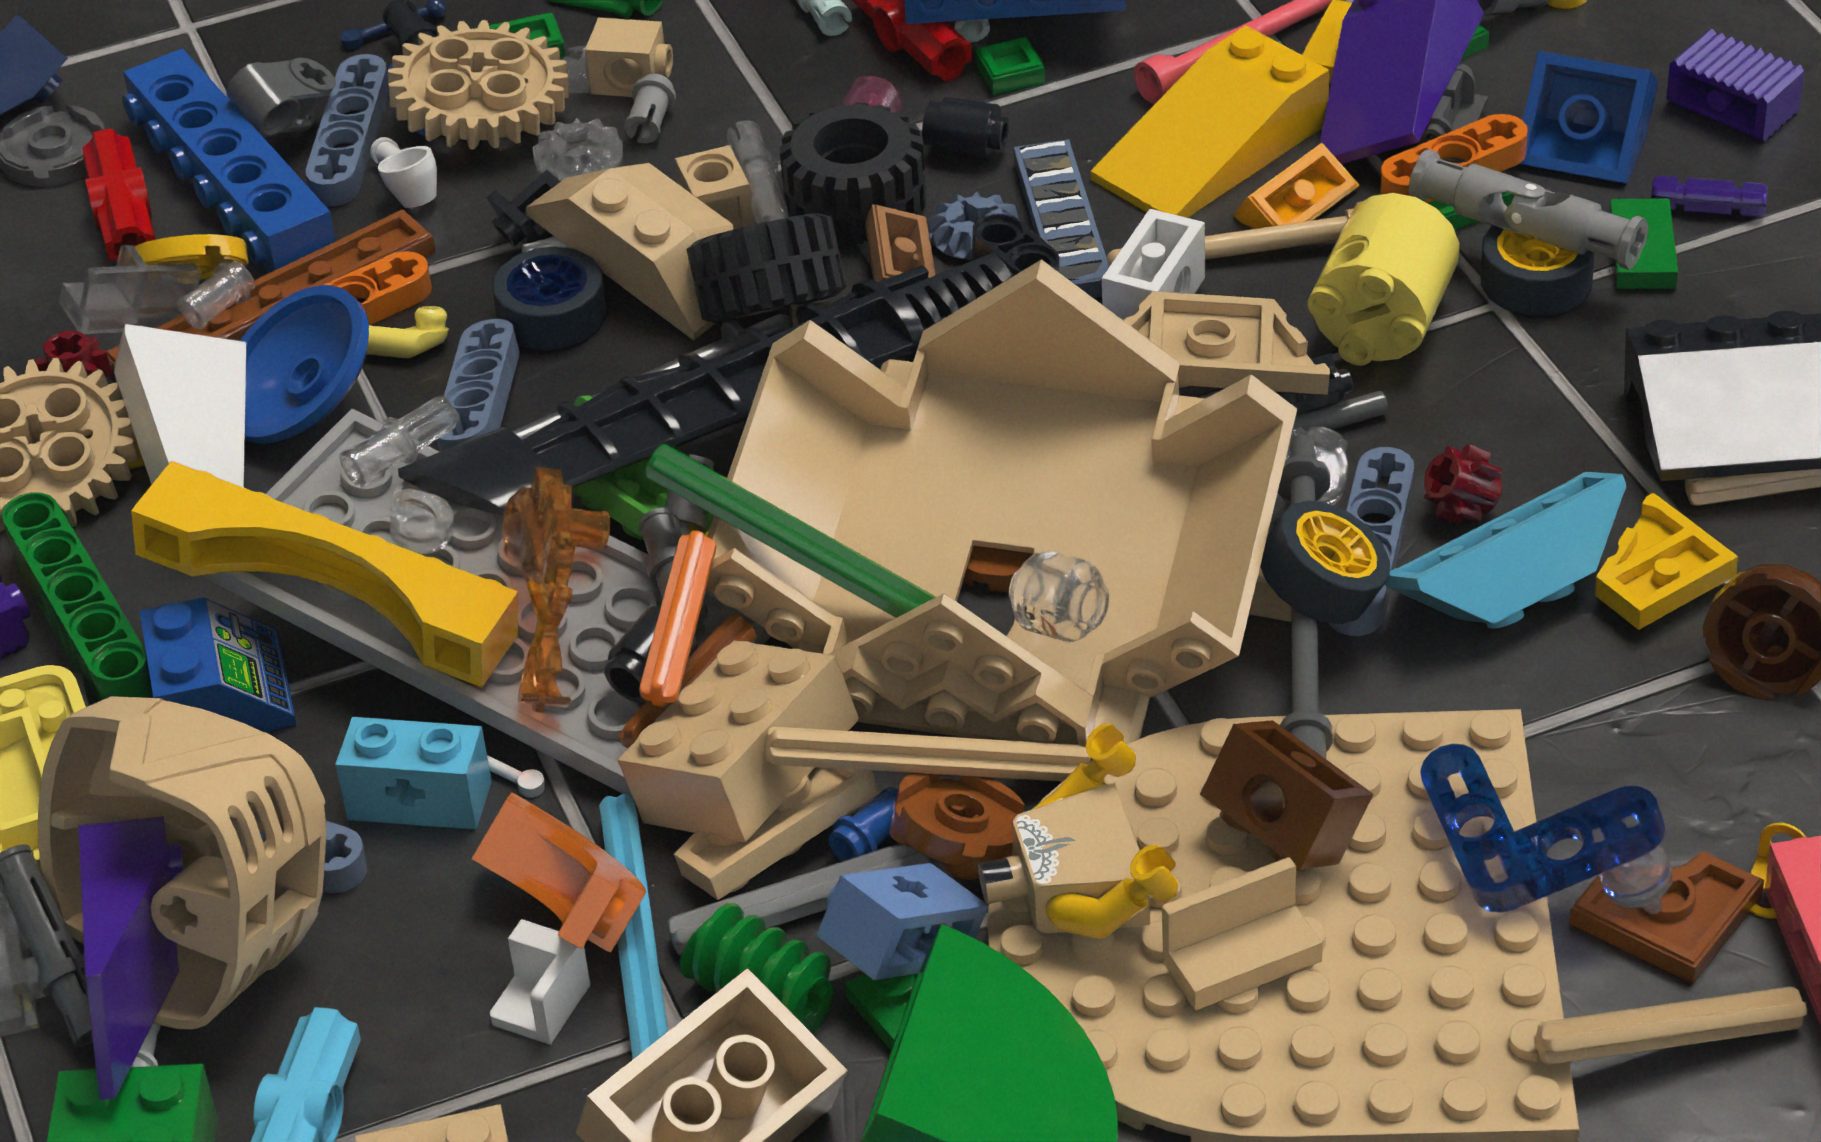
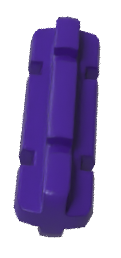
M1659 175L1653 180L1651 199H1669L1671 211H1675V206H1684V212L1731 216V211L1737 210L1740 211V217L1760 218L1764 216L1766 211L1768 191L1767 186L1763 183L1743 182V188L1734 187V181L1687 178V183H1678V177Z

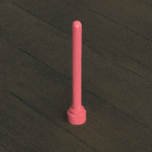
M1293 0L1175 58L1171 55L1156 54L1136 64L1134 68L1136 87L1144 99L1155 104L1209 48L1245 25L1269 37L1327 9L1332 0Z

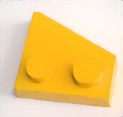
M1655 493L1646 496L1642 502L1641 516L1633 529L1627 527L1619 539L1617 553L1607 558L1597 574L1595 596L1640 630L1733 578L1737 574L1738 556Z

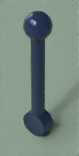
M428 0L425 7L416 11L422 19L426 17L438 19L445 14L446 5L442 0ZM382 22L361 31L357 29L346 30L340 36L342 46L346 50L358 49L363 45L364 40L389 32L391 29Z

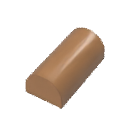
M872 205L866 217L865 226L873 280L881 282L921 265L929 271V278L935 276L926 217L884 206Z

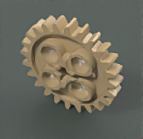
M482 20L477 29H470L464 21H459L458 31L453 32L442 25L437 26V37L420 33L418 34V45L404 43L402 45L403 55H394L392 57L393 68L388 69L390 107L396 108V119L398 121L408 120L410 132L425 128L427 141H432L441 135L446 136L447 147H452L460 139L467 140L470 149H475L480 140H487L493 148H498L500 144L499 138L507 137L516 144L521 143V131L537 136L540 134V123L553 125L555 123V112H564L565 99L569 97L566 60H560L559 48H547V38L545 36L530 40L529 28L521 29L515 34L510 33L508 22L501 24L497 30L489 29L487 20Z
M53 358L46 371H39L33 359L28 360L25 374L19 376L9 366L4 367L3 375L5 381L0 383V532L5 529L2 519L4 506L15 497L30 492H41L53 497L71 527L77 526L76 511L81 508L96 516L99 514V509L95 499L99 495L109 499H116L118 494L113 480L130 481L132 475L127 462L139 460V453L134 443L137 440L118 383L115 382L108 385L105 375L100 369L87 376L84 365L80 361H77L66 373L63 371L59 358Z

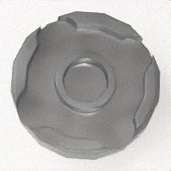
M66 105L68 112H53L52 106H43L19 114L0 131V169L9 179L27 186H55L82 178L87 175L82 155V146L92 139L93 132L105 129L104 123L94 112L74 105Z

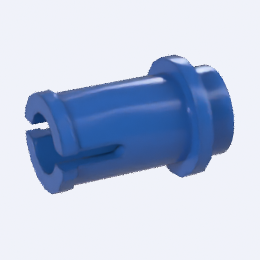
M893 787L883 789L874 800L855 815L841 816L834 822L833 832L829 835V844L833 853L840 861L843 862L877 851V848L891 837L889 828L898 789Z

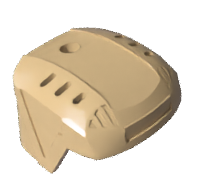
M109 697L83 708L63 720L51 742L43 767L39 793L38 846L41 873L59 907L71 937L84 945L78 825L164 816L166 842H181L183 870L153 896L150 908L152 919L157 929L166 938L179 944L177 945L179 973L153 1024L176 1029L200 1028L211 1022L265 971L274 969L302 942L317 918L324 879L327 833L324 810L325 798L312 770L303 757L270 734L216 713L165 701L162 698ZM259 831L265 833L266 840L264 842L262 841Z

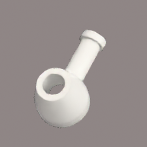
M381 137L374 141L370 149L371 157L379 164L378 170L384 184L404 207H418L432 201L436 197L437 167L431 148L416 146L401 150L397 143L388 137Z

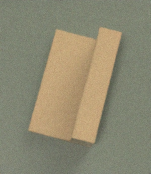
M1290 857L1162 905L1163 963L1195 1011L1322 962L1323 942L1295 905L1296 865Z

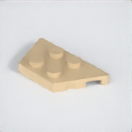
M1152 291L1138 305V312L1124 320L1180 362L1178 370L1179 388L1187 386L1227 388L1252 374L1273 391L1328 395L1330 369L1325 363L1315 365L1307 355L1308 341L1298 328L1291 326L1287 322L1286 313L1275 299Z

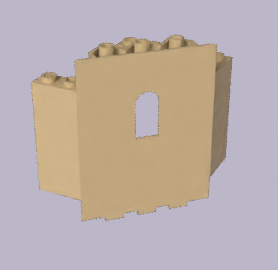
M1042 259L924 330L914 362L889 359L882 363L881 369H878L813 321L809 320L772 344L727 479L936 597L895 618L716 516L713 518L707 536L715 541L717 549L706 590L714 594L724 605L735 608L765 628L767 633L773 638L784 641L792 646V649L836 655L859 717L857 722L972 739L1072 744L1086 747V740L1096 727L1101 724L1110 723L1124 735V742L1128 744L1140 739L1151 697L1239 656L1297 408L1252 374L1206 399L1179 395L1178 370L1180 362ZM973 545L1033 553L1018 608L1022 620L1017 611L1014 624L1007 636L957 602ZM1025 605L1027 606L1026 612L1032 613L1035 617L1034 620L1026 618L1024 612ZM1041 617L1055 628L1056 636L1049 637L1043 630ZM1031 628L1039 630L1042 634L1034 633Z

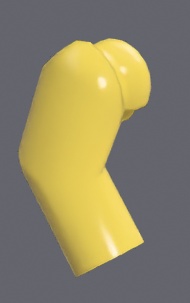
M422 306L415 312L416 326L406 329L369 326L366 354L413 358L442 344L449 332V328L445 327L447 320L446 311L441 307Z

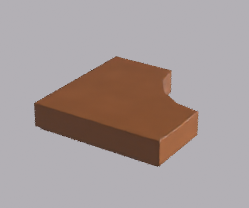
M1701 851L1685 865L1660 873L1629 872L1605 865L1572 905L1569 924L1694 984L1749 914L1753 905L1757 904L1763 895L1764 879L1704 851Z

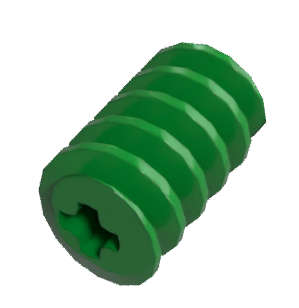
M726 903L718 908L709 919L693 932L687 941L680 958L679 972L686 979H695L705 990L718 992L748 968L812 1034L825 1022L835 995L834 985L828 980L831 972V960L827 954L813 952L809 955V947L800 939H792L787 943V935L782 929L770 927L765 930V922L757 915H748L744 918V911L735 903Z

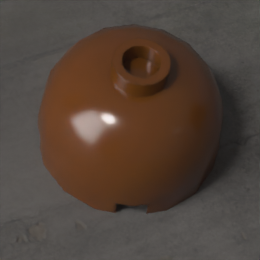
M1759 564L1738 572L1716 593L1703 623V639L1706 636V645L1711 653L1709 661L1714 671L1733 689L1757 699L1773 700L1775 696L1772 692L1784 695L1796 692L1795 696L1809 692L1821 681V583L1810 573L1787 564Z

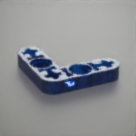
M1464 744L1441 746L1432 751L1421 766V780L1473 898L1481 908L1490 912L1503 913L1515 910L1637 859L1656 849L1664 839L1666 827L1658 801L1649 790L1640 786H1625L1614 789L1514 831L1485 767L1473 748ZM1459 773L1463 778L1468 791L1467 794H1463L1458 798L1455 797L1452 787L1447 780V777ZM1481 816L1494 820L1493 826L1489 831L1481 836L1464 837L1459 834L1462 826L1472 818ZM1635 816L1639 824L1627 828L1622 820ZM1600 828L1605 840L1597 843L1593 830ZM1577 839L1583 842L1582 848L1571 858L1555 860L1547 857L1549 849L1560 840ZM1498 856L1502 868L1508 876L1507 879L1498 883L1494 882L1485 862Z

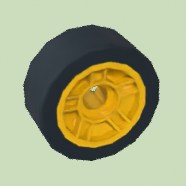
M1492 225L1482 240L1481 287L1491 301L1505 310L1518 314L1550 316L1567 312L1582 303L1592 289L1595 253L1587 251L1581 255L1540 241L1532 235H1522Z
M1307 500L1291 504L1280 516L1267 535L1260 568L1266 582L1279 598L1295 610L1320 622L1344 624L1358 620L1389 579L1390 560L1383 543L1366 524L1354 515L1329 503Z

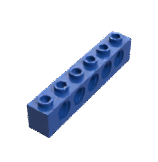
M183 48L123 71L128 94L122 96V102L131 123L134 126L141 125L146 130L149 141L157 153L165 152L168 155L177 176L182 181L188 179L193 184L201 204L205 208L213 207L218 213L226 233L229 236L237 235L246 242L247 255L254 265L262 264L271 273L336 241L331 214L328 208Z

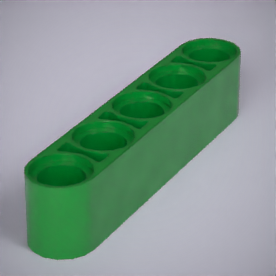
M41 492L22 494L10 500L4 506L2 519L15 565L74 668L85 678L87 690L93 701L97 703L109 697L153 698L145 648L56 500L50 495Z

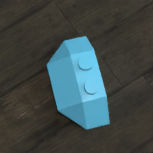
M1584 472L1549 492L1399 568L1391 570L1385 585L1396 592L1458 620L1486 623L1487 627L1492 629L1513 624L1524 617V608L1538 601L1549 602L1569 595L1575 590L1574 582L1597 570L1626 489L1623 474Z

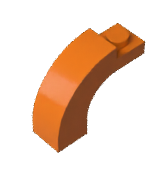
M513 792L504 802L471 858L520 887L553 911L562 922L557 935L580 949L589 940L611 953L646 894V889L640 880L614 857L568 825Z

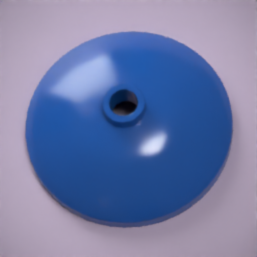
M319 285L302 289L285 297L268 309L243 335L240 341L246 342L244 440L266 444L298 436L324 420L349 393L363 367L369 338V323L366 312L361 303L349 292L331 285Z

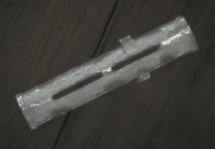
M748 120L735 123L740 134V140H738L735 130L730 127L726 134V141L731 146L749 182L752 212L756 224L790 217L777 180L779 173L778 163L775 156H771L770 151L766 149L761 128L757 123Z

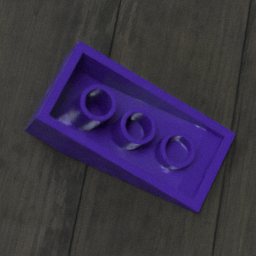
M1353 0L1342 21L1320 144L1323 143L1335 158L1343 164L1418 143L1484 15L1478 1Z
M164 816L78 825L85 976L100 1100L115 1099L179 973L177 945L179 944L166 938L157 929L152 919L150 908L153 896L183 870L181 842H166Z

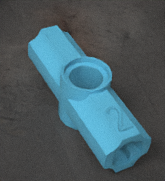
M314 1007L313 1012L308 1016L299 1018L278 1074L265 1075L259 1084L253 1114L255 1132L251 1142H335L343 1117L344 1096L342 1088L361 1041L357 1023L349 1021L336 1009Z

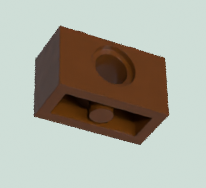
M1273 720L1233 724L1200 793L1201 796L1221 810L1220 817L1225 823L1239 831L1252 833L1271 848L1269 851L1270 855L1274 860L1280 861L1290 857L1296 865V871L1338 865L1374 795ZM1282 792L1285 797V809L1282 804Z

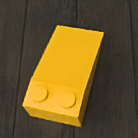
M1245 25L1209 48L1090 171L1091 180L1145 212L1153 209L1188 218L1323 128L1327 102L1329 100V69Z

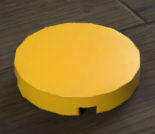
M206 234L166 237L144 242L134 246L129 251L130 268L134 276L138 279L153 282L160 280L159 272H167L173 275L174 280H180V282H192L229 276L237 271L238 267L245 268L248 264L246 242L241 238L227 235Z

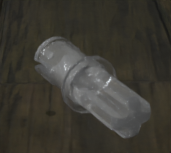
M436 396L399 420L389 417L382 422L381 430L340 453L341 466L353 484H359V487H364L393 466L401 462L410 464L415 461L420 449L455 428L459 420L458 413L446 397Z

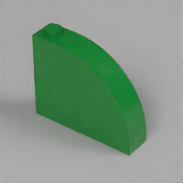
M941 924L917 973L860 1142H1117L1118 1115L1107 1071L1092 1042L1068 1009L1044 985L1005 955L977 939Z

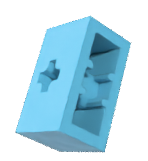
M352 717L335 764L347 820L477 830L492 783L482 726Z

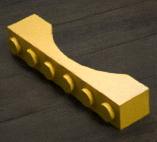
M171 460L131 510L135 555L192 577L220 572L262 571L299 576L333 586L364 601L389 619L411 643L424 666L481 688L518 636V591L508 588L498 581L485 579L447 565L437 558L426 557L394 545L379 536L368 535L333 522L323 515L309 513L280 502L267 494L254 492L219 479L206 471L195 470Z

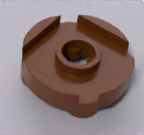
M910 773L899 784L893 805V817L889 833L896 842L913 847L924 855L943 862V866L948 873L967 880L979 878V863L1013 856L1011 821L1017 814L1023 813L1025 808L1024 803L1015 792L990 777L961 776L960 780L939 778V774Z

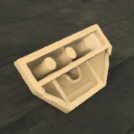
M650 163L610 168L567 177L526 207V215L569 248L576 249L592 257L605 275L693 341L716 324L702 320L686 249L699 239L733 230V224Z

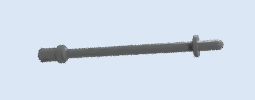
M1303 434L1297 435L1291 440L1290 458L1285 460L1278 494L1290 500V505L1307 500L1318 501L1331 486V474L1327 465L1315 459L1314 442L1311 437ZM1291 607L1292 713L1282 720L1280 726L1326 759V752L1333 743V726L1327 717L1319 713L1317 620Z

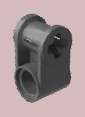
M295 58L289 61L271 63L255 62L242 68L234 75L226 89V96L263 136L270 137L279 133L309 131L316 120L314 113L323 96L331 94L336 82L328 69L316 61L307 58Z

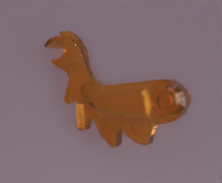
M536 467L531 487H521L509 498L506 504L503 520V539L525 578L537 618L535 634L526 658L517 701L518 703L531 704L533 711L544 713V705L568 707L571 702L570 697H562L555 674L562 673L558 627L572 597V588L568 587L575 547L604 551L609 538L610 515L605 510L591 511L571 508L572 485L563 484L561 470Z

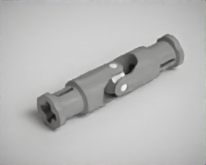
M1430 149L1423 151L1419 156L1411 173L1409 195L1422 201L1428 198L1453 206L1455 213L1518 234L1532 235L1540 241L1581 255L1591 251L1616 259L1619 266L1627 270L1632 269L1638 262L1646 243L1649 225L1643 217L1635 216L1629 220L1602 211L1601 205L1596 202L1562 192L1554 193L1545 190L1538 184L1474 163L1468 167L1460 166L1442 160L1436 151ZM1502 192L1515 195L1508 207L1503 202Z

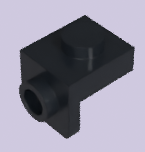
M546 169L511 202L497 190H494L486 197L497 214L491 221L493 226L514 247L519 242L527 244L553 237L551 233L526 215V207L561 182L549 170Z

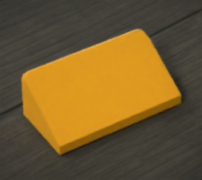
M1321 143L1249 195L1234 212L1233 216L1239 222L1252 229L1313 221L1356 190L1359 184L1327 147Z

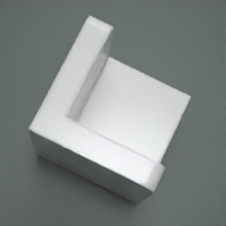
M521 919L508 937L515 976L490 1011L492 1025L551 1045L590 987L584 947L580 949L557 935L559 931Z

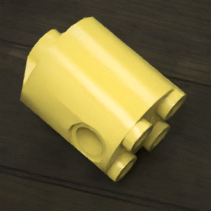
M1397 193L1374 195L1355 206L1307 300V307L1313 315L1319 330L1338 347L1339 354L1345 361L1353 365L1362 366L1367 365L1371 360L1386 361L1400 359L1420 346L1459 262L1460 243L1452 224L1437 208L1416 197Z

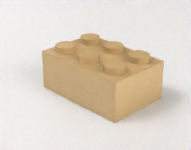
M733 640L718 653L717 658L690 685L679 693L678 699L653 724L646 727L640 733L639 738L617 761L643 823L693 833L698 830L721 835L725 839L747 842L783 803L785 797L815 768L774 765L766 761L765 739L767 731L772 727L849 731L859 720L836 655Z
M747 968L587 1096L576 1134L584 1142H791L832 1108L848 1070Z

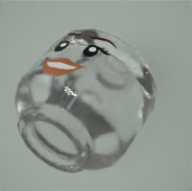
M1050 550L1035 553L1026 560L1013 575L1009 586V596L1015 620L1024 630L1068 643L1081 640L1092 630H1095L1103 622L1109 607L1108 588L1095 564Z

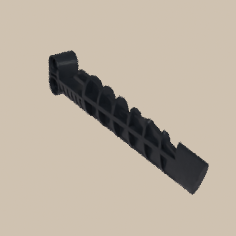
M1006 214L983 216L976 220L973 225L972 261L930 278L929 271L921 265L881 282L871 279L861 281L853 285L851 293L824 309L813 303L799 306L796 311L798 325L776 335L768 337L755 328L740 330L737 337L741 350L732 354L705 360L693 352H686L678 358L679 367L635 377H624L619 379L615 385L578 407L567 401L558 404L556 408L560 418L524 440L510 429L501 427L398 468V476L414 486L447 500L489 513L506 514L650 458L661 444H667L672 448L679 447L733 424L745 421L748 418L772 344L809 320L871 364L879 367L889 359L897 360L902 357L916 355L924 330L1041 259L1059 272V254L1027 225L1014 216Z

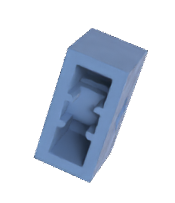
M932 863L840 875L837 884L833 887L827 898V910L816 936L873 980L916 974L941 924L975 939L989 905Z

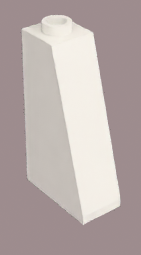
M125 324L115 361L114 374L151 485L172 460L195 470L206 471L219 479L244 488L246 342Z

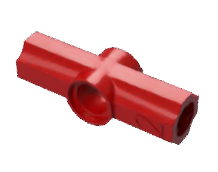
M852 0L873 20L876 33L887 50L896 52L904 49L932 76H939L944 82L960 76L965 65L972 60L971 43L948 22L906 24L904 0Z
M112 128L93 132L92 139L82 146V155L88 176L85 181L96 227H101L108 259L122 263L125 268H130L129 251L134 246L156 240L150 217L153 215L141 167H136L129 137L117 134Z

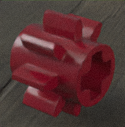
M63 331L53 335L42 345L45 358L34 360L39 371H46L53 358H59L63 371L66 373L77 361H80L84 365L87 376L99 369L103 371L105 377L112 375L107 350H100L97 337L88 338L79 331Z
M1467 443L1462 451L1447 446L1445 447V453H1441L1433 458L1424 475V487L1426 490L1424 498L1438 504L1436 516L1458 525L1463 518L1478 523L1481 521L1482 515L1494 509L1502 493V481L1500 478L1502 469L1488 463L1490 452Z

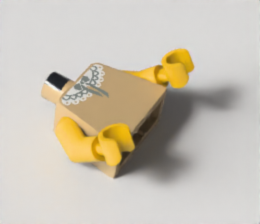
M1110 723L1099 725L1089 734L1086 740V751L1093 759L1089 765L1080 763L1056 791L1033 809L1017 814L1011 821L1013 856L978 864L979 879L986 904L1025 897L1035 929L1044 934L1068 932L1094 939H1104L1118 928L1150 925V896L1156 901L1164 902L1172 899L1178 890V879L1170 872L1175 867V860L1160 845L1152 844L1139 850L1116 784H1106L1104 780L1108 774L1114 777L1125 776L1133 770L1136 763L1134 750L1124 742V735Z

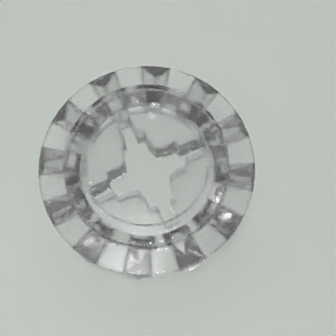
M577 117L574 123L567 125L555 122L553 131H544L539 134L538 144L533 147L534 162L541 173L547 169L560 181H563L567 177L616 168L623 157L622 140L619 139L616 127H604L600 119H594L589 123H582Z

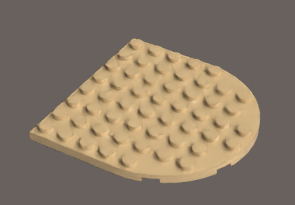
M1521 709L1324 715L1333 726V743L1326 752V760L1374 795L1338 865L1296 871L1295 905L1323 942L1322 962L1199 1010H1194L1163 963L1162 905L1277 862L1270 855L1269 851L1271 848L1252 833L1239 831L1225 823L1220 817L1221 810L1201 796L1200 793L1233 724L1273 720L1280 725L1286 716L1216 718L1207 722L1184 725L1151 734L1127 744L1134 750L1136 756L1135 767L1130 773L1120 777L1108 774L1104 778L1106 784H1116L1139 850L1152 844L1160 845L1175 860V867L1170 872L1178 879V890L1172 899L1164 902L1156 901L1150 896V925L1118 928L1104 939H1094L1068 932L1044 934L1035 929L1025 897L989 904L987 921L989 947L1005 955L1026 970L1068 1009L1092 1042L1107 1071L1115 1097L1118 1120L1142 1131L1147 1123L1170 1132L1191 1136V1142H1578L1579 1125L1570 1062L1553 1065L1545 1064L1541 1061L1538 1050L1535 1049L1534 1036L1537 1035V1027L1541 1022L1564 1019ZM1060 783L1055 789H1053V790H1052L1047 796H1045L1040 802H1042V801H1043L1045 798H1047L1050 794H1052L1054 791H1056V789H1057L1062 783ZM1282 792V804L1285 809V797Z

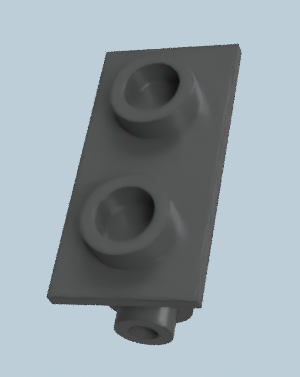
M1458 64L1419 142L1407 145L1404 151L1481 118L1488 102V96L1475 94V77L1470 67L1465 64ZM1451 158L1444 160L1451 163H1460L1462 159Z

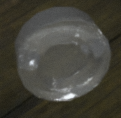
M411 488L399 490L394 494L392 508L389 513L391 539L397 546L418 554H428L443 549L451 541L454 533L452 507L446 500L435 494Z
M1643 837L1628 838L1614 844L1605 851L1600 859L1597 872L1606 895L1612 902L1626 908L1643 907L1650 914H1657L1661 911V897L1669 889L1673 877V871L1663 847L1656 841Z

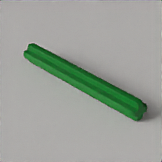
M661 444L655 450L646 466L645 475L648 479L895 618L936 597L667 444Z

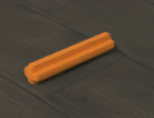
M692 531L690 535H682L679 538L639 688L640 695L657 707H664L667 703H674L678 699L717 549L715 541L705 537L701 531Z

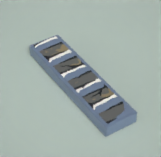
M1069 139L1013 147L1014 164L1035 233L1059 254L1060 274L1092 298L1102 297V277L1108 270L1109 264Z

